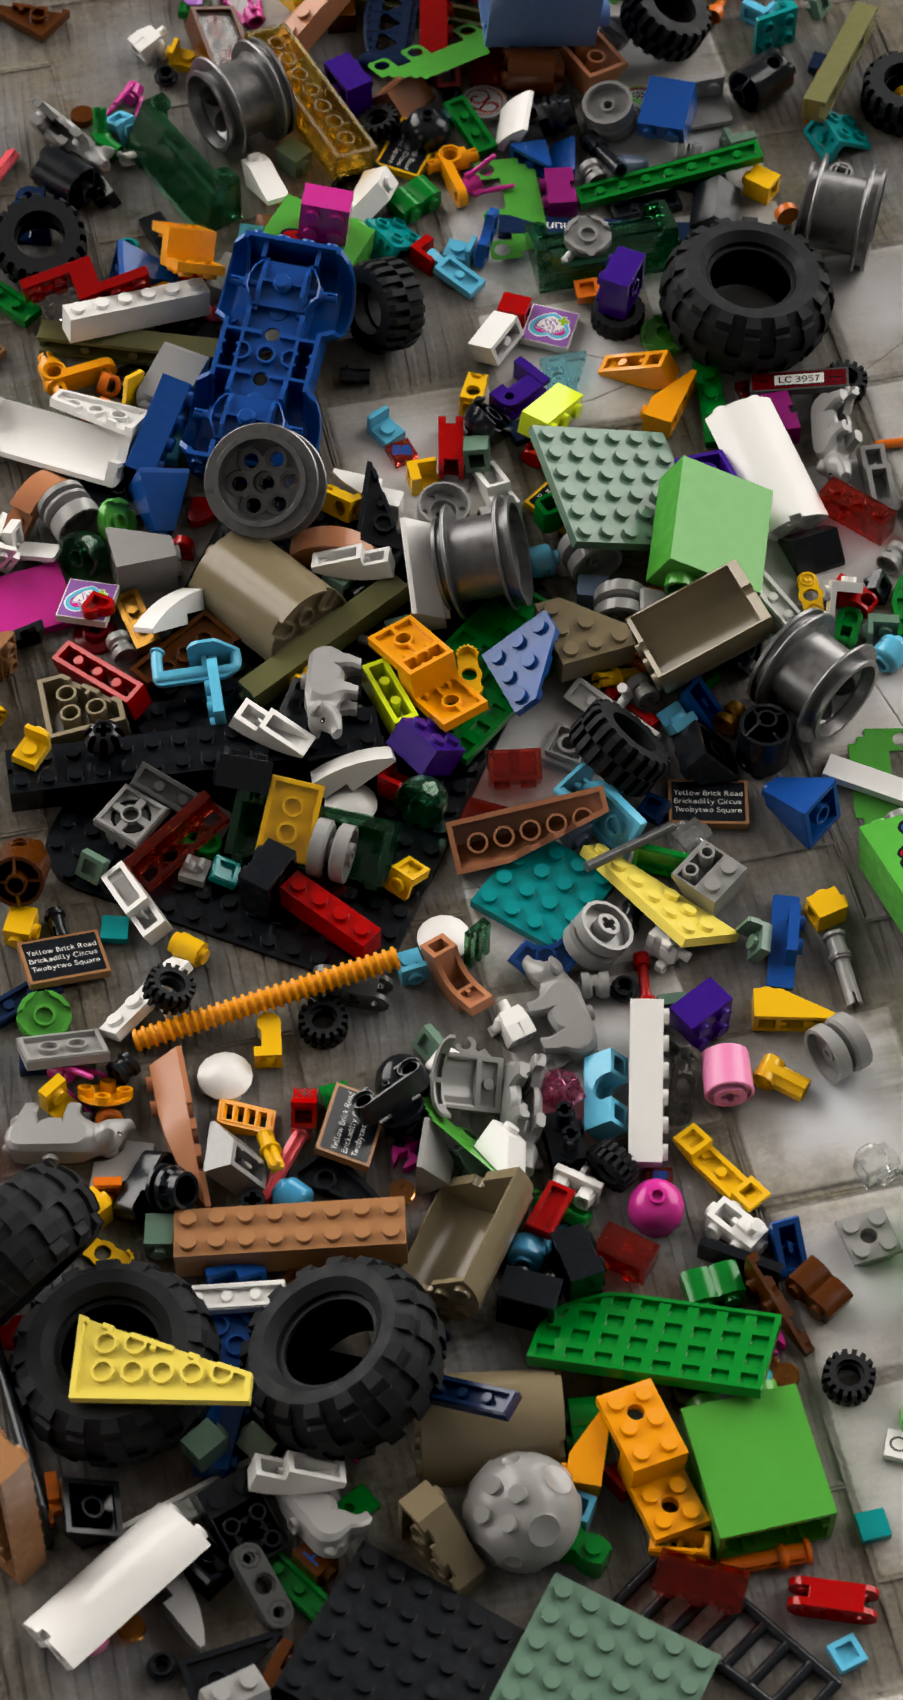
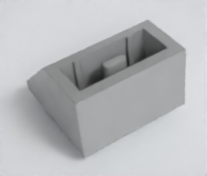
M704 839L671 873V877L686 899L716 917L745 886L747 867Z
M211 1121L203 1172L237 1197H240L247 1189L265 1190L268 1170L267 1163L248 1145L216 1121Z

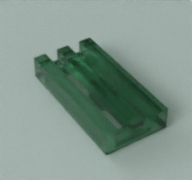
M485 917L481 918L465 932L464 964L470 969L474 966V960L479 962L482 959V953L484 955L490 953L491 922Z

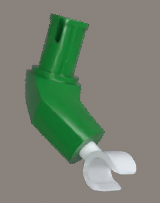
M107 107L91 108L94 129L91 130L90 135L96 146L104 145L114 148L115 153L111 159L114 161L119 159L123 167L135 165L131 159L136 158L137 154L134 151L123 153V146L112 138V130L108 128Z

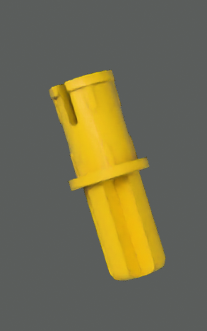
M615 667L610 671L594 672L592 681L600 680V682L592 684L597 689L609 686L617 688L620 683L626 684L630 677L641 673V671H638L637 667L624 669Z
M267 1128L261 1129L256 1136L261 1147L260 1156L266 1161L271 1173L277 1174L279 1170H283L285 1167L281 1156V1145L276 1142L274 1132L271 1129L268 1132Z

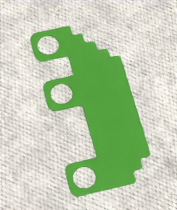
M468 23L454 29V33L464 39L458 43L433 53L421 45H413L401 51V54L411 62L398 67L389 59L381 58L369 63L368 68L381 78L387 76L407 78L412 76L415 79L418 77L428 79L489 54L488 48L491 47L484 46L482 30L476 25ZM465 27H472L475 29V32L470 35H464L460 30ZM415 48L421 49L423 52L419 56L408 55V51ZM379 62L389 64V67L384 70H378L374 66Z
M509 158L489 162L487 165L494 168L493 174L489 176H484L479 171L476 173L481 180L500 178L501 185L515 184L514 188L503 190L506 208L499 209V214L511 215L547 227L535 169H527L526 164H519L517 158ZM483 161L476 162L474 168ZM511 233L512 239L493 241L490 250L491 257L495 260L522 258L523 251L529 250L528 244L534 243V237L541 236V234ZM499 244H505L509 246L510 252L507 255L500 256L495 253L494 249Z
M903 728L864 729V736L857 737L856 744L848 745L849 760L892 774L889 751H903V746H898L893 742V736L896 733H903ZM852 790L855 817L863 818L865 825L876 819L884 818L892 810L903 808Z
M422 1097L424 1106L427 1107L425 1109L433 1118L431 1120L491 1171H495L496 1169L474 1147L477 1141L468 1136L464 1130L472 1133L478 1139L479 1137L468 1128L455 1126L447 1118L440 1117L429 1102L431 1098ZM533 1184L536 1189H533L532 1193H541L542 1191Z

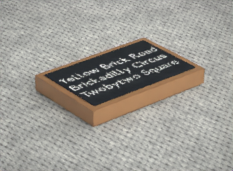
M668 779L667 796L673 805L668 811V822L673 821L676 828L749 829L747 780L699 785L691 779Z
M97 929L17 943V952L30 991L111 976V969Z
M336 1082L313 1153L367 1172L382 1126L379 1122L371 1126L362 1125L350 1104L352 1097L360 1090Z

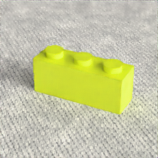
M558 382L522 411L517 432L530 438L528 431L531 425L567 427L569 422L574 418L577 419L583 410V405H581L583 394Z
M384 658L361 666V685L373 706L376 707V711L390 735L402 717H419L392 667Z

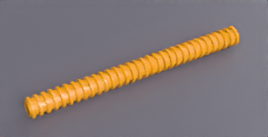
M391 946L389 947L390 950L382 949V953L379 954L377 952H373L372 956L366 954L363 959L357 957L356 961L350 959L347 964L341 962L338 967L332 965L331 969L325 967L322 972L316 970L315 974L312 975L309 972L306 977L298 976L299 979L297 980L291 978L290 982L287 983L284 980L281 985L275 983L273 984L274 987L271 988L265 986V990L261 991L259 988L256 993L250 991L248 992L249 995L240 994V998L237 999L234 996L230 1001L224 999V1003L221 1004L219 1001L215 1002V1006L209 1004L205 1009L199 1007V1011L196 1012L193 1009L190 1010L189 1014L183 1012L180 1017L174 1015V1019H169L168 1017L165 1018L164 1022L158 1020L155 1025L149 1023L148 1027L142 1025L139 1030L133 1028L131 1034L136 1050L139 1053L143 1052L144 1048L150 1050L151 1046L159 1047V1043L162 1042L164 1045L168 1044L169 1040L175 1042L178 1037L180 1039H184L185 1035L191 1037L194 1032L200 1034L203 1029L205 1031H209L210 1027L216 1029L219 1024L225 1026L226 1022L229 1021L232 1024L235 1019L243 1020L242 1017L244 1016L250 1018L251 1014L254 1013L257 1016L260 1011L266 1013L268 1012L267 1009L270 1008L276 1010V1006L280 1005L282 1008L285 1003L291 1005L293 1004L292 1001L301 1002V998L304 997L307 1000L311 995L317 997V993L320 992L322 995L326 994L325 991L329 989L332 992L336 987L342 989V985L345 984L347 987L351 986V982L358 984L359 980L367 981V977L370 976L373 979L377 974L383 976V972L386 971L392 973V969L398 971L401 964L396 949Z

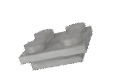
M556 722L538 756V761L569 771L570 773L579 764L584 763L583 758L577 754L575 748L566 749L563 747L571 744V739L569 738L571 727Z
M883 1207L835 1221V1226L854 1268L903 1252ZM863 1235H870L875 1239V1242L866 1243L861 1237Z

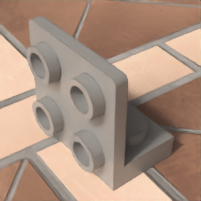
M722 71L677 79L696 82L698 110L689 131L733 123V116L723 95L725 77Z

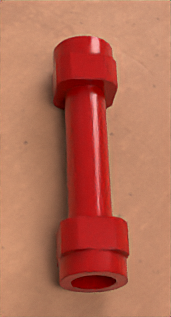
M611 686L604 692L605 695L615 702L621 696L619 691ZM630 702L625 707L655 730L659 727L660 720L651 712L646 714Z
M646 951L635 952L632 957L633 968L638 973L640 997L638 999H655V996L651 995L648 973L651 965L649 953Z

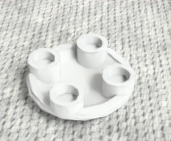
M346 784L325 798L324 811L338 824L348 823L360 828L361 824L372 819L377 811L378 801L375 793L368 786L361 785L352 791Z
M439 915L431 917L422 923L418 930L417 943L419 948L420 945L443 933L457 945L460 956L470 950L471 934L468 926L453 916Z
M221 1052L213 1054L206 1058L199 1067L197 1074L199 1090L201 1093L216 1100L227 1099L238 1102L241 1099V1095L245 1094L251 1086L253 1079L251 1065L245 1058L236 1053Z

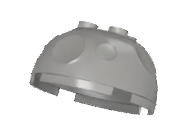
M512 1452L489 1460L469 1483V1488L463 1502V1520L465 1521L472 1546L477 1554L493 1567L520 1574L536 1573L554 1561L558 1562L573 1545L582 1517L581 1496L576 1491L571 1479L572 1475L569 1471L551 1457L537 1452Z

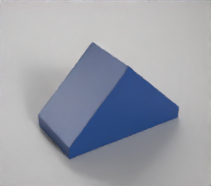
M546 139L516 142L510 145V158H517L519 164H526L527 169H535L536 176L544 178V168H551L552 164Z
M699 676L690 681L680 692L679 703L685 712L688 713L693 710L698 717L697 721L713 731L715 727L712 720L718 712H723V708L702 678Z
M796 1215L771 1222L767 1237L768 1247L774 1261L784 1265L782 1278H785L807 1260L799 1216Z

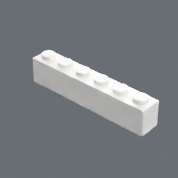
M199 277L62 305V329L69 342L75 343L206 316L210 312V290L203 278Z
M630 998L628 1154L630 1153L633 1156L631 1159L637 1162V1167L640 1169L662 1170V1161H668V1144H663V1133H668V1116H663V1106H668L669 1089H663V1079H669V1062H663V1052H669V1035H664V1025H669V1008H664V999Z

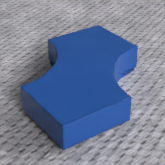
M490 207L485 214L482 233L476 247L474 267L482 268L489 260L492 242L497 232L500 211L498 208Z
M563 937L556 943L545 946L533 944L525 939L507 960L526 978L528 977L522 967V961L526 955L541 961H548L549 956H553L562 963L567 974L577 964L565 949Z

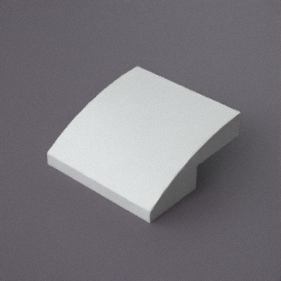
M528 90L515 96L501 109L496 136L497 150L504 151L510 140L520 142L528 131L534 91Z

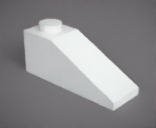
M260 152L251 153L248 155V158L241 159L246 187L268 206L283 202L289 193L271 160Z
M387 166L363 172L354 189L351 217L360 219L363 222L366 219H372L391 199L399 183Z

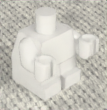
M151 25L146 26L127 38L132 51L146 65L151 62L155 55H158L162 61L166 60L165 42L162 37L168 31L163 25L157 30Z
M657 925L648 933L647 943L643 951L648 952L649 956L653 955L659 959L654 967L656 972L663 974L667 969V965L674 964L679 958L686 963L690 960L692 953L685 948H681Z
M507 999L498 1002L497 1005L501 1012L494 1019L493 1025L487 1029L491 1038L501 1034L507 1050L532 1039L537 1030L529 1017L530 1014L519 1004L511 1007Z

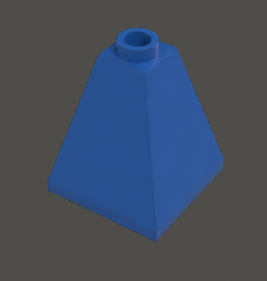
M117 240L109 272L110 278L146 265L151 286L162 281H168L169 283L178 282V274L167 271V267L160 264L159 258L124 240Z
M138 468L128 486V491L149 533L173 535L189 476V468Z
M775 777L772 782H767L762 789V796L765 798L766 806L809 850L841 816L836 779Z

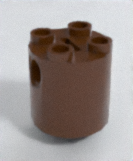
M514 46L505 49L504 62L508 71H503L502 85L506 93L521 94L531 90L534 91L535 96L550 97V95L556 94L564 84L565 64L557 50Z
M19 837L11 839L2 845L0 849V902L12 907H24L31 905L39 899L49 875L51 864L48 851L45 849L42 841Z

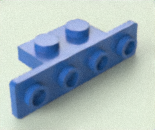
M775 894L772 898L771 924L773 928L771 952L768 954L766 986L786 991H793L796 959L797 955H802L804 939L799 938V932H804L805 916L800 915V898L796 896Z

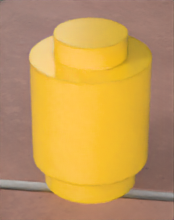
M175 932L168 943L167 950L172 953V956L188 960L195 968L204 965L210 956L208 943L186 932Z

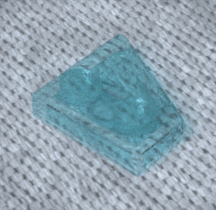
M586 350L540 358L542 373L550 378V383L547 384L548 390L558 382L575 391L578 390L583 365L586 361Z

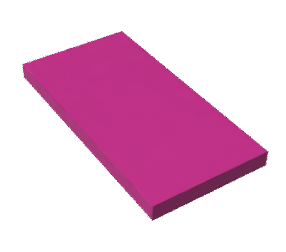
M58 561L0 576V632L13 631L41 619L45 628L44 634L79 625L56 621L55 615L67 587Z

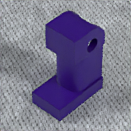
M522 356L514 360L513 377L517 382L509 388L501 384L489 393V405L493 402L511 421L521 417V413L526 407L548 390L544 386L550 383L548 376ZM506 409H512L513 411L511 413H507Z

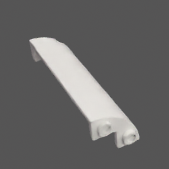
M751 395L748 398L732 402L726 406L716 407L712 414L705 419L719 450H723L737 476L773 491L768 539L778 541L779 538H783L795 527L807 530L815 528L829 516L770 398Z
M0 398L1 457L110 488L116 487L123 479L125 463L137 436L134 435L130 438L93 423Z
M170 1502L167 1505L157 1503L22 1625L41 1648L48 1647L67 1671L73 1670L211 1546L207 1541L209 1536L201 1525L196 1523L193 1526L183 1517L173 1503Z

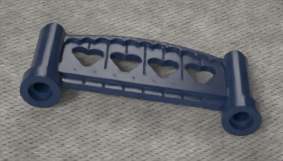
M366 0L363 15V39L366 52L359 54L358 58L364 71H372L368 68V64L381 58L389 59L398 67L411 62L401 54V51L413 46L420 0H396L402 5L389 11L382 9L385 5L384 0ZM383 16H388L399 24L384 31L379 29L382 25L380 19ZM380 36H385L395 43V45L384 50L376 49V46L379 44L377 39ZM412 49L408 51V55H410V56H419V55H420V54H412ZM379 62L374 67L378 70H384L389 67V64Z

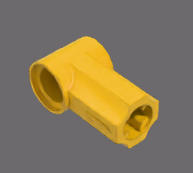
M769 1053L765 1054L752 1074L754 1084L765 1091L774 1089L798 1102L804 1099L812 1081L787 1068L781 1058Z

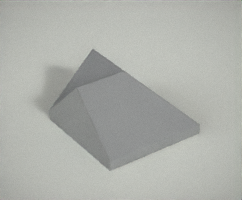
M424 1117L418 1152L416 1195H423L449 1186L454 1172V1159L432 1120L428 1117Z

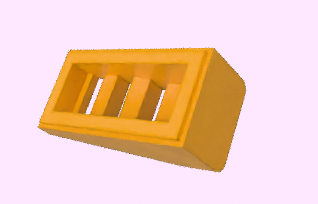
M219 1100L216 1122L230 1133L257 1136V1133L264 1129V1127H260L261 1118H267L265 1125L267 1132L269 1129L274 1132L275 1110L233 1100ZM227 1114L232 1115L231 1120L226 1119ZM238 1116H243V1122L238 1121ZM250 1117H255L254 1125L249 1124Z
M696 1530L666 1541L665 1546H659V1544L654 1546L650 1538L648 1555L695 1567L710 1568L712 1531ZM672 1542L677 1543V1547H672Z

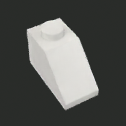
M493 1119L474 1147L496 1170L520 1167L526 1173V1141L518 1134L520 1130L509 1121L502 1123Z

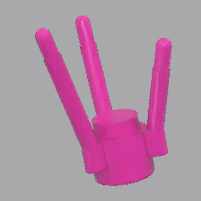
M220 0L225 6H231L227 0ZM247 0L249 5L244 8L243 16L237 10L236 13L243 27L247 25L250 29H257L266 20L261 0H256L257 6L254 5L253 0Z
M133 80L129 81L107 110V117L122 101L127 105L137 104L135 117L139 124L142 105L145 101V98L142 96L144 92L142 85Z
M495 154L489 156L471 171L464 173L465 177L461 180L466 187L468 197L473 195L476 198L483 194L515 187V184L512 183L480 190L483 187L482 182L485 180H481L476 173L495 159ZM494 171L487 173L484 176H489L493 174Z
M81 1065L47 1069L48 1077L53 1078L59 1073L66 1079L68 1084L74 1080L76 1075L92 1080L94 1076L107 1078L106 1073ZM67 1088L68 1094L82 1104L83 1111L90 1112L94 1118L95 1113Z

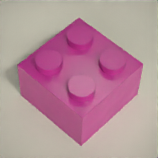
M306 183L301 202L297 238L346 246L354 191Z

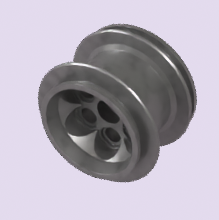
M256 37L238 40L233 46L231 61L219 66L202 56L193 60L185 83L187 101L198 130L215 151L237 159L245 152L247 137L261 132L273 141H280L294 131L297 123V109L293 90L281 62L264 41Z
M826 153L821 168L816 167V162L812 161L794 235H802L810 242L811 247L850 255L849 271L852 272L856 265L860 266L861 272H864L879 216L888 169L884 168L883 173L877 172L878 166L874 164L869 178L827 170L829 154Z
M251 423L229 432L214 447L205 468L204 490L213 514L226 528L243 537L269 539L271 542L292 538L297 533L307 529L314 522L325 502L327 474L319 453L303 436L280 425ZM281 453L284 461L282 465L275 467L272 462L273 456ZM255 454L258 457V464L254 468H249L247 464L248 457ZM295 474L298 479L297 485L294 488H288L286 479L288 476ZM244 477L247 481V487L243 491H238L236 489V482L239 478ZM272 477L274 486L272 488L268 487L265 490L263 480H269ZM283 497L286 501V507L282 511H277L275 502L278 498ZM254 499H258L261 503L260 510L256 513H252L249 507Z
M495 495L492 500L491 513L460 519L456 518L449 505L444 504L440 509L439 517L433 518L431 521L430 543L436 581L446 608L448 610L455 609L457 614L465 620L470 615L471 601L506 595L510 606L515 611L520 609L521 604L525 607L531 606L534 586L530 549L523 518L513 495H506L504 500L500 495Z
M809 608L799 613L774 636L759 657L747 687L748 697L756 705L768 703L779 707L784 706L797 716L796 735L801 742L805 743L816 739L826 740L841 731L855 717L868 699L875 686L879 667L876 663L877 653L875 647L871 644H862L851 650L834 639L836 621L833 615L824 613L819 608Z

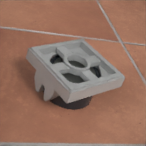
M125 783L93 819V824L106 832V837L111 844L117 842L121 850L125 847H131L137 851L150 839L152 833L169 815V808Z

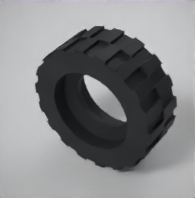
M595 297L591 308V324L593 330L599 336L601 335L604 339L612 341H626V339H632L640 333L645 316V305L640 297L637 298L629 313V319L625 321H614L607 318L606 314L598 312L599 302L596 301Z

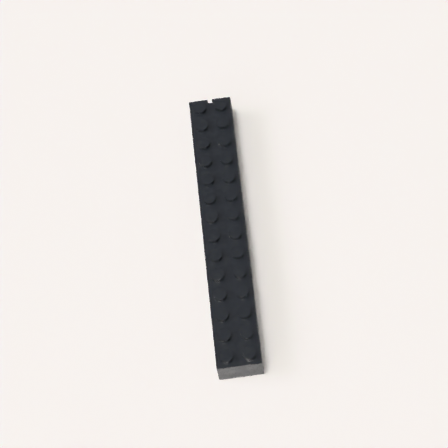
M358 707L356 716H341V737L333 739L330 734L321 732L319 739L314 740L303 758L290 756L257 743L229 727V723L127 735L123 738L124 744L121 751L115 753V756L112 758L103 757L100 759L95 757L93 753L88 751L84 741L51 745L52 749L36 772L12 762L11 755L15 749L5 750L12 812L111 800L125 783L130 784L143 761L192 790L222 787L213 784L212 775L217 749L224 750L225 745L238 747L242 750L243 754L250 755L251 750L267 753L269 755L268 758L274 762L272 774L288 778L311 776L310 771L341 755L357 750L383 746L376 707ZM307 714L285 716L311 733L308 727Z

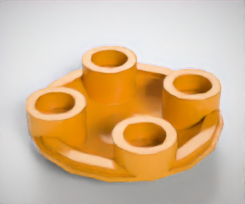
M114 1078L100 1079V1084L78 1085L77 1097L81 1102L92 1106L113 1107L129 1102L133 1098V1087L118 1085L117 1080Z

